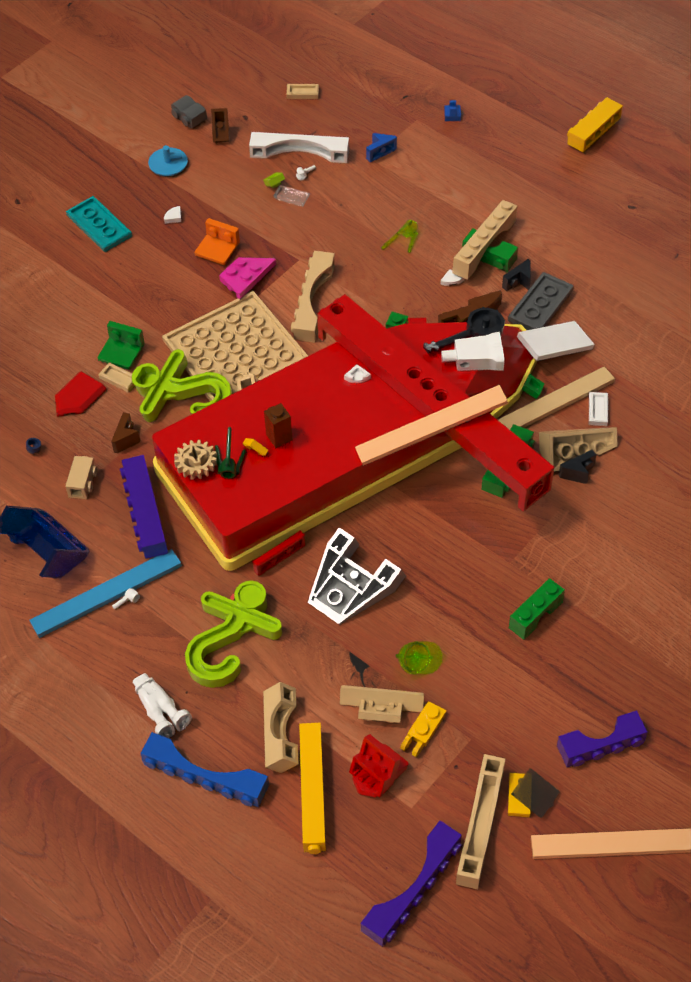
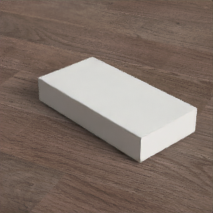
M589 392V425H608V393Z

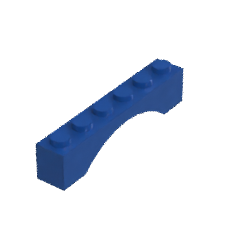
M151 732L140 753L142 762L148 768H158L169 776L176 775L185 782L199 784L208 791L215 790L228 799L235 798L240 800L246 806L253 805L259 807L269 787L268 776L251 769L226 773L202 769L184 758L175 748L171 739Z

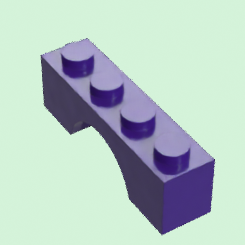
M636 710L618 716L615 731L608 737L594 739L576 730L558 736L557 748L566 767H578L584 764L585 761L591 759L599 760L606 754L612 752L617 754L627 747L642 745L645 742L647 730Z

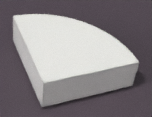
M180 206L167 211L164 216L165 224L181 222Z
M449 269L441 279V285L460 284L464 281V278L453 274L452 270Z
M355 365L344 375V380L351 383H362L371 379V374L359 365Z

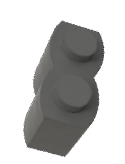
M188 95L171 104L172 115L182 120L185 126L194 128L207 119L206 109Z

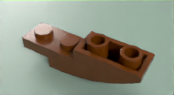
M502 291L490 292L489 294L469 299L468 306L439 314L438 323L467 322L470 312L482 307L497 310L501 305Z

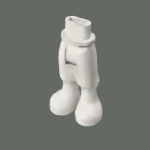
M144 673L133 680L135 692L139 695L147 711V716L157 724L155 727L156 734L170 738L175 734L174 726L177 731H182L192 720V715L185 709L178 711L175 708L174 700L167 695L164 689L152 677L149 678ZM163 712L168 714L173 725L166 720V718L163 716Z

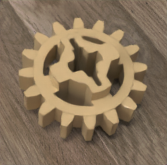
M190 440L189 445L183 443V449L177 448L178 453L174 454L175 468H177L178 473L183 472L185 478L191 475L192 480L195 476L202 479L203 474L209 476L208 471H214V466L217 465V453L214 451L213 446H208V442L201 444L200 440L197 443Z

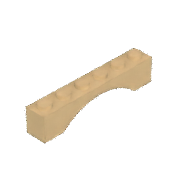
M505 200L499 203L454 257L453 274L467 280L469 279L494 238L501 232L508 231L515 223L517 205Z
M314 251L313 257L309 258V270H306L305 273L306 283L302 284L301 292L303 294L298 299L299 309L295 310L294 318L296 320L291 324L294 340L315 343L317 337L318 318L312 309L311 301L318 288L332 278L335 267V253Z
M484 754L470 823L457 871L456 885L478 890L503 777L505 758Z

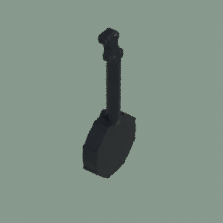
M485 307L470 312L465 331L438 342L424 343L423 348L427 353H431V351L438 352L440 348L455 343L456 339H463L469 336H485L494 332H500L501 336L505 319L498 310Z

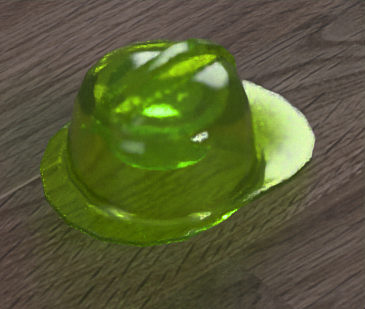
M429 641L407 643L395 655L402 669L408 674L433 673L439 668L443 658L440 647L434 642Z

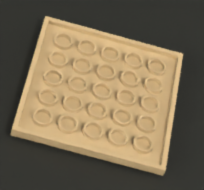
M254 291L162 336L164 343L171 352L177 349L184 352L188 361L185 370L190 376L205 372L218 373L226 378L233 393L238 391L237 379L244 375L254 374L258 380H261L308 356ZM212 392L205 393L209 401L213 400L216 396Z

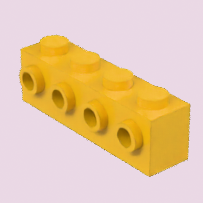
M608 97L599 102L597 107L590 110L587 116L580 119L577 125L569 129L567 144L584 152L621 118L623 105Z

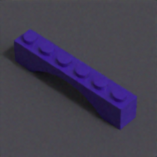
M440 820L427 836L426 861L416 881L398 897L385 903L374 905L360 923L361 932L382 947L387 941L390 943L397 934L396 929L400 923L404 925L410 917L409 912L413 906L417 907L423 900L424 896L422 894L425 890H430L437 880L435 877L438 873H443L450 863L448 861L452 855L456 856L462 848V835Z

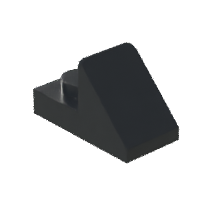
M527 259L503 275L502 288L505 291L516 287L519 283L527 290L530 289L531 260Z
M592 449L560 464L559 477L587 484L588 470L595 466L597 454Z

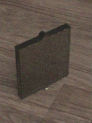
M529 768L523 778L518 780V785L511 795L542 818L548 808L554 805L553 801L560 791Z

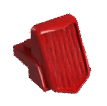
M369 734L364 737L359 754L353 756L349 773L353 775L352 780L358 794L380 798L407 769L409 763L388 745L382 744Z

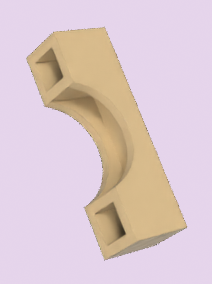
M279 682L263 691L265 768L283 773L299 764L298 745L289 742L286 737L288 718L296 708V688Z

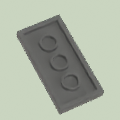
M542 272L509 314L508 321L513 324H521L526 330L545 327L571 294L574 285Z

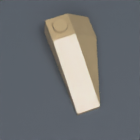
M616 427L539 432L540 453L544 459L555 467L554 471L560 470V464L592 449L597 455H600L617 447Z

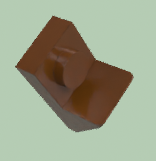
M227 108L211 109L213 143L229 142Z
M122 413L111 441L114 453H119L141 441L139 431L133 430L134 423L131 421L130 413Z

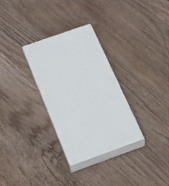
M575 321L522 331L517 335V338L536 361L590 350L595 345Z

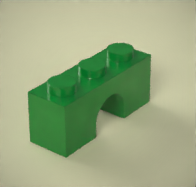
M471 229L463 240L462 247L477 231L476 229ZM502 241L497 247L488 246L480 261L508 272L517 260L518 247Z
M549 578L510 615L509 629L525 640L537 628L538 622L545 612L551 614L563 603L565 589Z

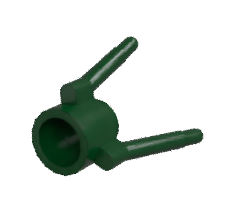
M228 427L226 458L223 462L221 461L219 446L215 445L218 474L226 479H232L236 474H240V467L246 454L244 449L237 464L234 459L230 458L231 427Z

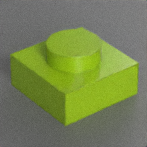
M276 172L263 179L266 186L274 188L279 186L285 177L283 173Z

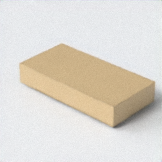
M287 84V99H318L319 84Z
M108 363L98 374L100 379L128 393L134 387L132 373L114 364Z

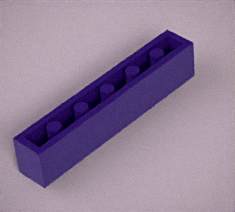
M144 455L123 459V468H120L122 479L127 481L123 482L125 493L130 494L126 498L129 508L133 507V511H130L132 522L137 523L133 528L135 536L140 537V540L137 541L139 552H144L145 559L168 554Z

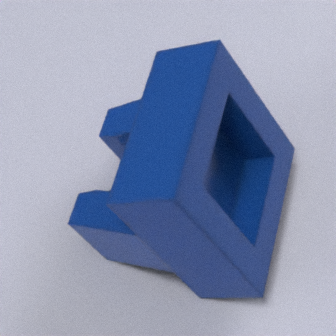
M450 100L449 105H444L445 121H461V106L456 105V100Z

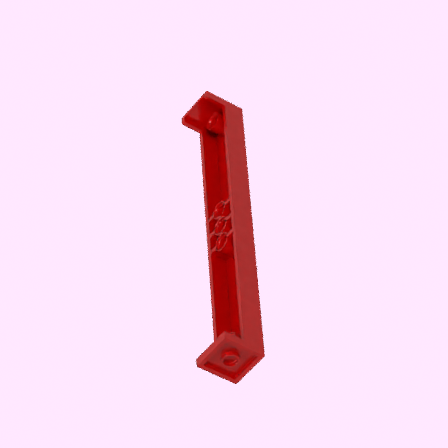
M346 294L335 299L333 303L322 308L317 313L318 337L322 341L326 339V333H328L424 416L470 398ZM489 412L443 431L519 495L518 508L523 512L551 490L555 467Z

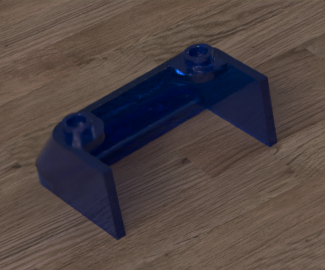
M6 505L0 516V534H7L10 537V541L15 544H27L46 561L39 574L41 577L62 578L85 560L90 552L81 541L43 509Z

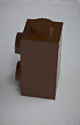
M280 403L265 410L266 435L274 447L277 448L292 441L291 416L284 406Z

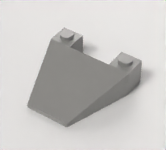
M338 528L327 543L308 600L309 604L339 625L394 593L406 577L399 567L387 559L383 561L374 575L351 561V556L360 544L354 537Z

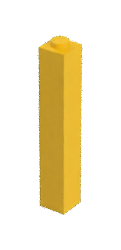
M321 723L299 724L303 849L304 852L318 854L321 851H326Z

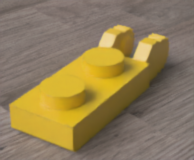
M428 701L403 740L400 747L401 750L405 751L408 749L413 740L417 744L413 748L412 755L417 757L432 738L446 716L447 710Z

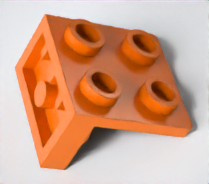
M208 218L205 222L207 235L195 250V256L225 265L240 243L239 228Z

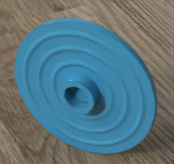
M167 145L155 151L148 161L151 171L161 176L176 175L182 172L188 163L187 156L183 151Z

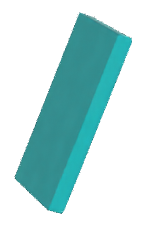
M94 196L66 211V215L104 252L132 237V232Z

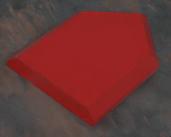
M82 371L78 372L55 395L57 417L68 413H84L107 390L106 387Z

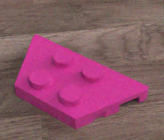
M238 257L219 275L220 281L231 292L234 291L238 299H241L276 265V259Z

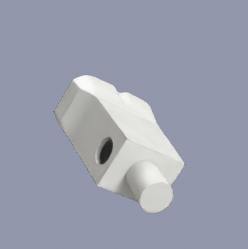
M494 332L485 336L456 339L454 350L441 351L442 362L456 361L457 371L504 370V353L500 332Z

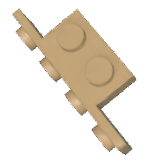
M342 685L340 689V704L360 706L358 719L400 723L402 711L421 712L423 710L424 693Z

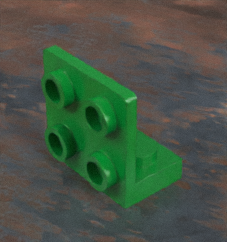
M109 321L107 324L109 338L97 357L98 361L131 369L145 344L143 331Z

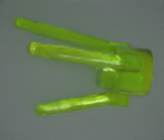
M407 220L381 249H385L402 233L405 237H412L407 251L410 253L415 238L418 235L416 232L418 229L417 223L413 220Z

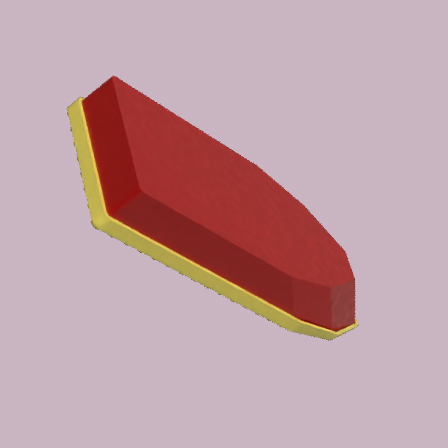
M467 322L414 323L387 328L469 397L500 385L508 404L489 412L496 419L520 398L523 392L522 387L537 363L517 338L519 332L527 331L521 324L504 325L501 335L504 370L457 371L456 361L442 362L441 351L454 350L455 343L440 348L438 352L431 351V353H427L423 348L424 343L438 342L465 331ZM338 342L152 435L156 455L153 459L156 475L222 568L228 571H233L247 564L301 530L304 533L462 447L445 432H441L363 466L356 451V446L426 416ZM355 365H359L371 374V379L362 383H351L344 380V375ZM281 403L291 416L293 440L275 448L266 435L264 411ZM228 427L232 428L230 458L234 459L237 464L242 451L246 450L240 467V474H236L232 479L223 478L218 474V464L214 466V471H208L209 476L203 474L202 479L195 476L193 480L191 475L185 478L183 472L178 473L177 468H175L174 454L178 453L177 448L183 449V443L189 445L190 440L194 443L200 440L201 444L208 442V446H213L214 451L215 445H218L221 461L223 462L226 458ZM246 438L254 439L268 449V452L265 456L259 455L258 452L252 448L249 450L242 443Z

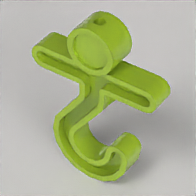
M180 349L174 350L170 354L161 371L156 365L146 363L138 366L132 373V382L141 396L145 397L139 409L144 420L147 422H152L158 417L167 400H183L209 392L216 394L210 402H196L192 404L190 412L193 414L233 394V391L226 378L218 373L205 372L180 379L188 364L184 352Z
M251 580L241 583L235 590V601L210 591L203 593L201 596L203 610L208 614L225 620L224 623L196 635L187 646L185 652L187 670L192 679L201 686L210 688L225 686L234 681L241 672L240 659L237 656L229 655L218 665H208L203 661L207 654L239 640L243 634L249 631L272 640L279 639L282 636L281 621L264 613L267 608L266 590L259 582Z

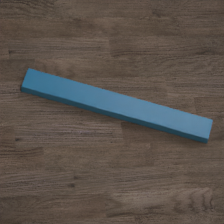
M170 549L168 554L156 556L29 621L37 636L41 638L124 596L129 588L136 590L182 567L181 562L174 551Z

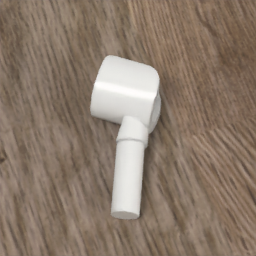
M313 165L305 169L302 167L297 168L298 174H296V177L300 181L304 180L307 177L306 173L316 169V166Z
M129 588L125 596L112 606L116 609L128 600L136 603L140 599V595L136 590Z

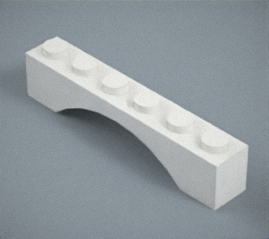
M252 132L249 143L250 158L266 159L284 152L301 151L319 155L333 163H347L349 137Z

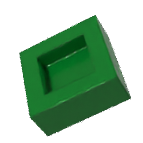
M391 312L386 322V328L406 324L408 316Z
M529 374L522 390L537 399L545 383Z

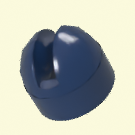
M29 438L26 441V450L30 454L40 451L41 441L39 439Z

